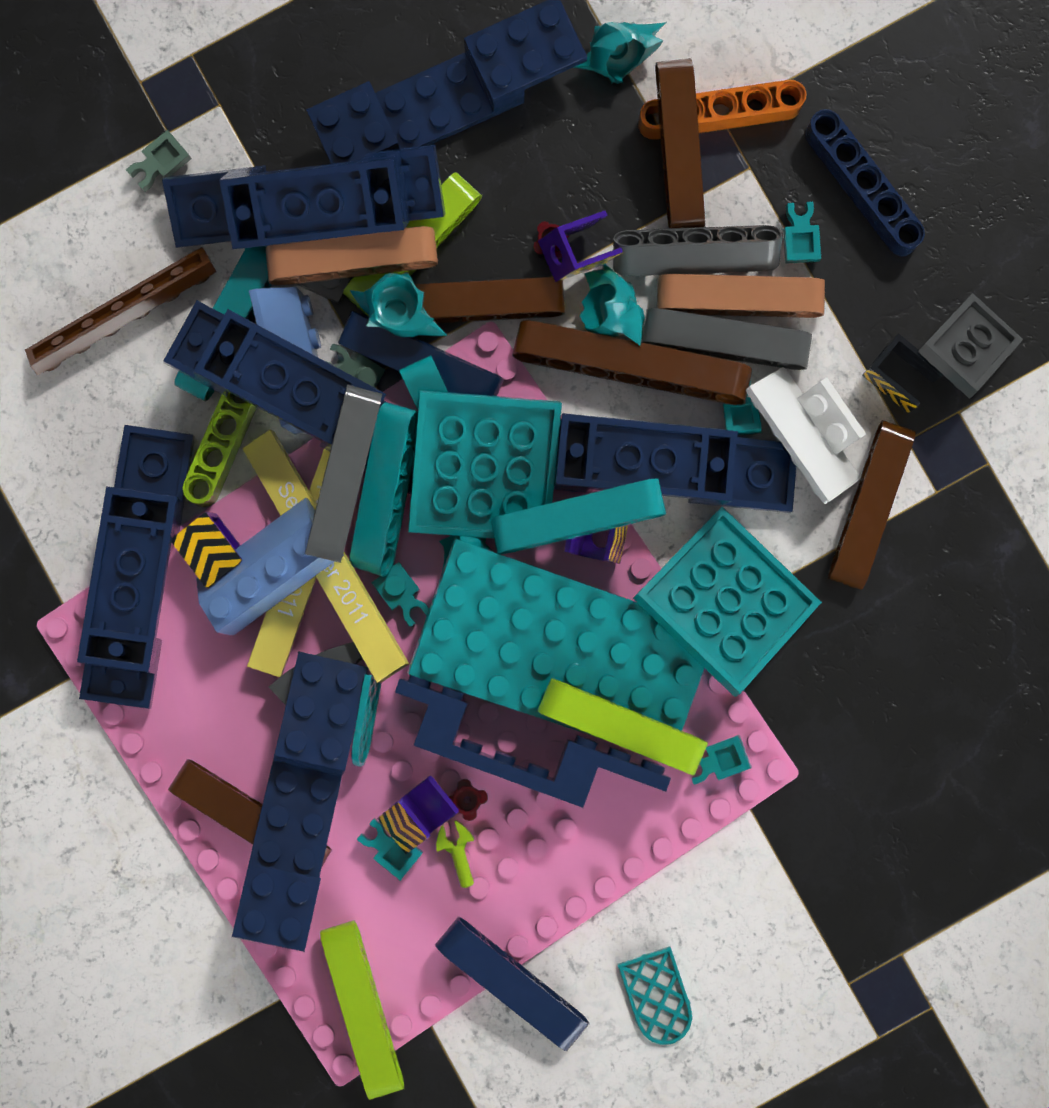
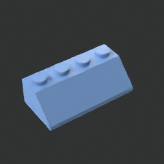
M297 287L249 290L257 325L318 357L317 349L321 348V341L317 329L311 328L309 316L313 315V308L308 295L304 296ZM280 420L281 427L293 434L303 433V431Z
M304 498L235 549L242 558V562L211 587H205L200 579L196 578L199 604L217 633L234 636L335 562L305 554L315 514V509L308 498Z

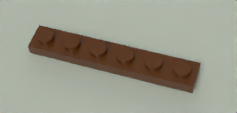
M200 247L25 349L30 367L37 376L46 371H52L71 356L87 351L92 344L102 338L116 334L126 324L135 319L144 318L157 306L164 302L175 300L181 292L207 281L217 271L204 248Z

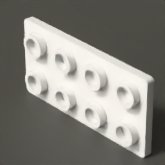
M782 367L746 389L754 407L761 412L770 425L772 433L781 441L790 454L792 462L801 470L810 483L812 491L819 496L824 504H827L861 480V477L842 450L859 440L866 433L827 377L805 393H802L787 370Z

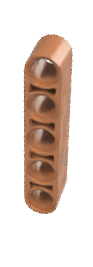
M425 226L405 228L404 230L269 245L265 248L268 279L271 285H291L425 269L438 264L434 229Z
M664 274L657 277V308L699 315L815 318L824 316L825 280L809 277Z

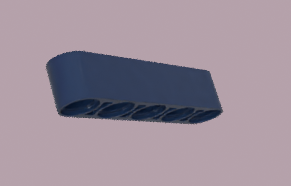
M822 109L816 112L805 132L808 144L887 247L899 256L911 254L924 239L925 231L922 223L839 115L829 109ZM815 125H827L831 130V134H820L816 130ZM836 151H847L851 156V161H840ZM857 178H867L870 180L872 188H861L857 183ZM878 204L888 205L892 210V216H883L878 210ZM902 230L909 232L913 237V243L906 244L902 242L898 232Z
M351 311L338 341L342 346L398 371L431 355L448 392L487 396L498 395L504 378L417 338L396 336L380 327H366L369 317Z
M457 917L435 944L436 948L447 959L562 1050L568 1051L590 1024L581 1012L463 918Z

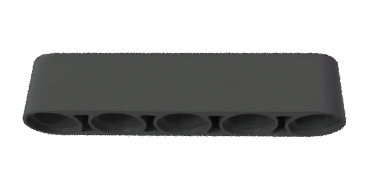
M771 225L625 230L616 233L613 238V250L622 248L623 253L613 259V269L617 274L623 276L770 271L780 265L782 232L779 228Z
M649 308L646 309L641 343L727 360L779 368L784 367L785 369L806 370L812 334L789 328L667 309Z
M351 385L346 387L308 538L306 555L341 563L382 393Z

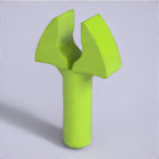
M455 820L459 833L457 845L448 840L444 824H442L437 837L436 850L438 852L445 849L451 853L460 886L468 888L474 884L464 848L467 842L474 841V837L462 823Z

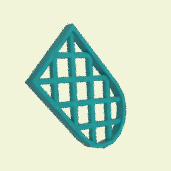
M364 675L353 738L352 763L354 766L359 767L365 764L370 750L382 684L377 683L373 675Z
M669 946L619 963L618 967L635 1015V1021L643 1035L650 1041L661 1045L673 1044L682 1039L689 1031L693 1018L691 1002L687 997L671 947ZM664 953L660 964L649 959ZM669 955L675 971L664 966ZM641 961L637 972L626 967ZM646 962L657 967L652 979L641 974ZM661 970L673 975L668 987L656 982ZM624 971L634 975L630 986H628ZM638 978L650 983L645 995L633 990ZM676 979H678L682 994L672 990ZM654 986L665 991L660 1003L649 998ZM669 993L681 999L676 1010L664 1005ZM631 994L642 999L637 1010ZM646 1001L658 1007L653 1018L641 1013ZM684 1002L687 1005L688 1017L680 1013ZM662 1009L673 1014L668 1026L656 1021ZM639 1017L650 1022L646 1031L643 1028ZM677 1017L687 1021L686 1027L681 1033L672 1029ZM654 1025L666 1030L662 1039H657L650 1035ZM669 1033L676 1035L672 1039H667Z

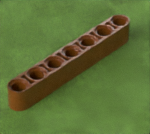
M531 320L520 322L512 353L515 359L529 364L730 405H743L746 403V389L749 387L752 368L740 362L641 343L639 346L631 340Z

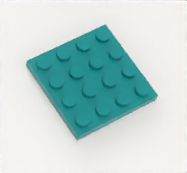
M419 390L408 532L494 539L490 519L552 503L562 403L560 401Z
M721 507L633 597L648 614L734 697L741 694L822 603L724 507Z

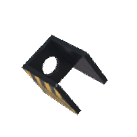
M898 334L886 345L862 376L909 413L917 408L920 402L878 368L887 355L893 350L932 383L941 378L943 374L931 365L918 352L919 350Z

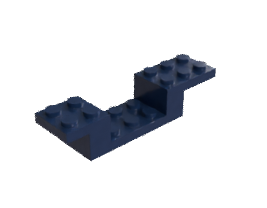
M546 0L465 37L464 53L375 93L370 81L306 109L330 163L360 161L367 153L433 145L523 104L525 89L586 62L587 55L561 0Z
M435 145L367 153L360 161L270 172H267L266 165L172 176L162 179L176 248L231 242L232 250L399 231L404 230L409 221L444 217L446 214Z
M196 300L163 360L164 364L227 397L230 392L320 440V447L329 452L347 385L382 393L380 407L386 402L384 401L386 394L229 309H227L225 314H222ZM368 452V456H367V460H366V464H365V468H364L365 471H366V468H367V462H368L369 452ZM412 469V474H411V479H410V484H409V489H408V494H410V495H411V488H412L413 469Z
M562 413L554 490L586 493L589 489L606 490L657 478L659 479L662 496L688 498V503L791 513L793 512L796 465L792 462L790 454L781 442L737 437L738 431Z
M124 425L114 487L106 486L77 659L78 663L85 664L79 699L147 709L152 707L162 640L156 638L172 537L180 532L185 502L183 484L190 469L195 439L193 434Z
M298 652L232 933L234 938L305 952L321 881L319 877L340 783L346 769L364 675L367 674L368 667Z
M412 675L409 676L408 680L399 679L395 693L428 704L413 746L582 808L585 805L598 767L662 791H667L671 778L663 774L665 768L661 765L644 759L641 765L630 762L631 755L611 747H609L608 753L596 749L598 743L576 735L575 741L567 739L553 778L548 776L549 769L533 763H529L527 768L514 764L516 757L497 750L494 756L481 752L483 745L463 738L461 744L455 741L469 702L463 700L464 693L448 687H443L442 692L430 688L432 682Z

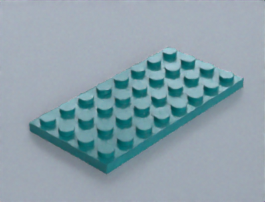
M454 538L407 673L591 735L538 712L551 678L682 731L704 667L637 602Z

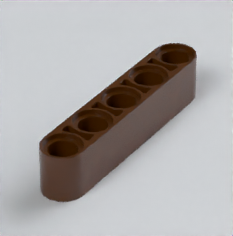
M691 58L656 62L655 74L669 229L705 227L693 62Z
M553 277L414 284L419 290L424 292L423 308L434 319L435 323L548 318L565 314L563 280L555 282Z
M884 420L880 422L830 566L828 579L860 590L864 588L914 443L916 431Z
M187 759L168 790L253 844L263 804L200 764ZM328 845L326 846L323 864L332 851Z

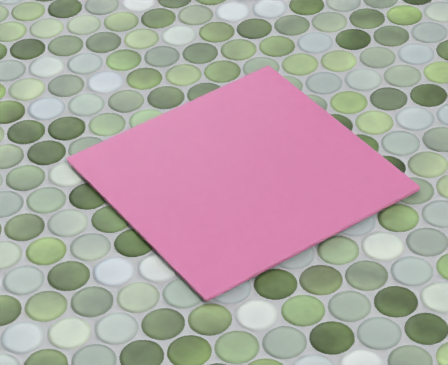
M494 322L486 323L445 350L454 356L504 378L497 395L499 397L547 400L523 363L512 356L513 348ZM403 379L383 391L386 394L384 401L418 411ZM316 438L311 439L288 454L308 490L311 487L324 448L320 447L321 441ZM365 470L344 549L349 561L366 473ZM257 475L181 525L180 531L203 513H216L239 544L242 545L281 515ZM589 489L586 493L554 490L553 502L602 490ZM407 494L393 566L398 562L402 565L420 589L413 596L430 608L442 574L444 549L439 541L451 535L408 532L411 495ZM632 524L628 525L620 564L565 552L566 540L518 552L501 554L635 601L633 597L661 570L660 565ZM609 530L594 533L593 541L597 547H606ZM486 538L485 543L497 553L495 539ZM171 543L156 637L162 640L151 709L85 700V702L234 928L253 844L172 794L168 788L185 761L190 759L263 804L286 705L269 688L279 677L247 667L266 612L234 636L217 633L199 604L196 574ZM354 568L410 665L427 616L421 608H413L410 612V617L416 624L410 627L404 620L401 606L392 611L371 582L377 579L379 575ZM317 578L283 674L295 667L298 652L317 655L325 650L353 642ZM89 587L37 622L38 630L79 693L85 664L78 663L77 659ZM363 659L357 664L368 667ZM409 665L383 681L370 750L362 767L354 766L352 763V738L327 845L332 851L321 868L319 877L321 881L305 952L241 939L333 1082L337 1086H344L359 1076L360 1072L320 937L321 930L349 921H356L396 1051L485 990L484 987L447 959L435 946L457 917L466 920L522 965L797 778L798 769L746 692L743 690L741 694L734 697L704 668L682 731L708 742L707 746L740 735L752 768L718 780L715 772H713L703 782L695 785L692 782V778L702 774L701 765L698 766L695 775H691L609 741L464 693L463 700L469 702L455 741L461 744L463 738L483 745L481 752L494 756L497 750L516 757L514 763L516 765L527 768L529 763H533L549 769L548 776L553 778L567 739L575 741L576 735L598 743L596 749L608 753L609 747L631 755L630 762L641 765L644 759L661 765L665 768L663 774L671 778L665 792L598 767L585 805L582 808L413 746L428 704L395 693L399 679H409L410 675L407 673ZM368 668L367 675H372ZM433 682L430 685L431 689L442 692L443 687H445ZM705 750V752H704V754H703V757H707V756H708V753H707L706 750ZM429 776L435 779L448 797L455 793L458 788L457 783L461 779L470 780L473 787L486 791L488 795L487 802L481 804L476 811L477 817L474 820L467 821L463 818V814L458 812L443 823L446 837L454 845H457L459 838L455 820L462 823L474 837V841L467 842L464 848L474 884L468 888L460 886L451 853L445 849L438 852L436 850L437 837L441 826L430 833L431 836L417 846L423 853L401 881L373 859L379 852L377 849L364 846L357 838L363 833L368 839H375L378 833L376 828L370 825V822L374 818L377 819ZM464 797V802L469 803L470 797Z

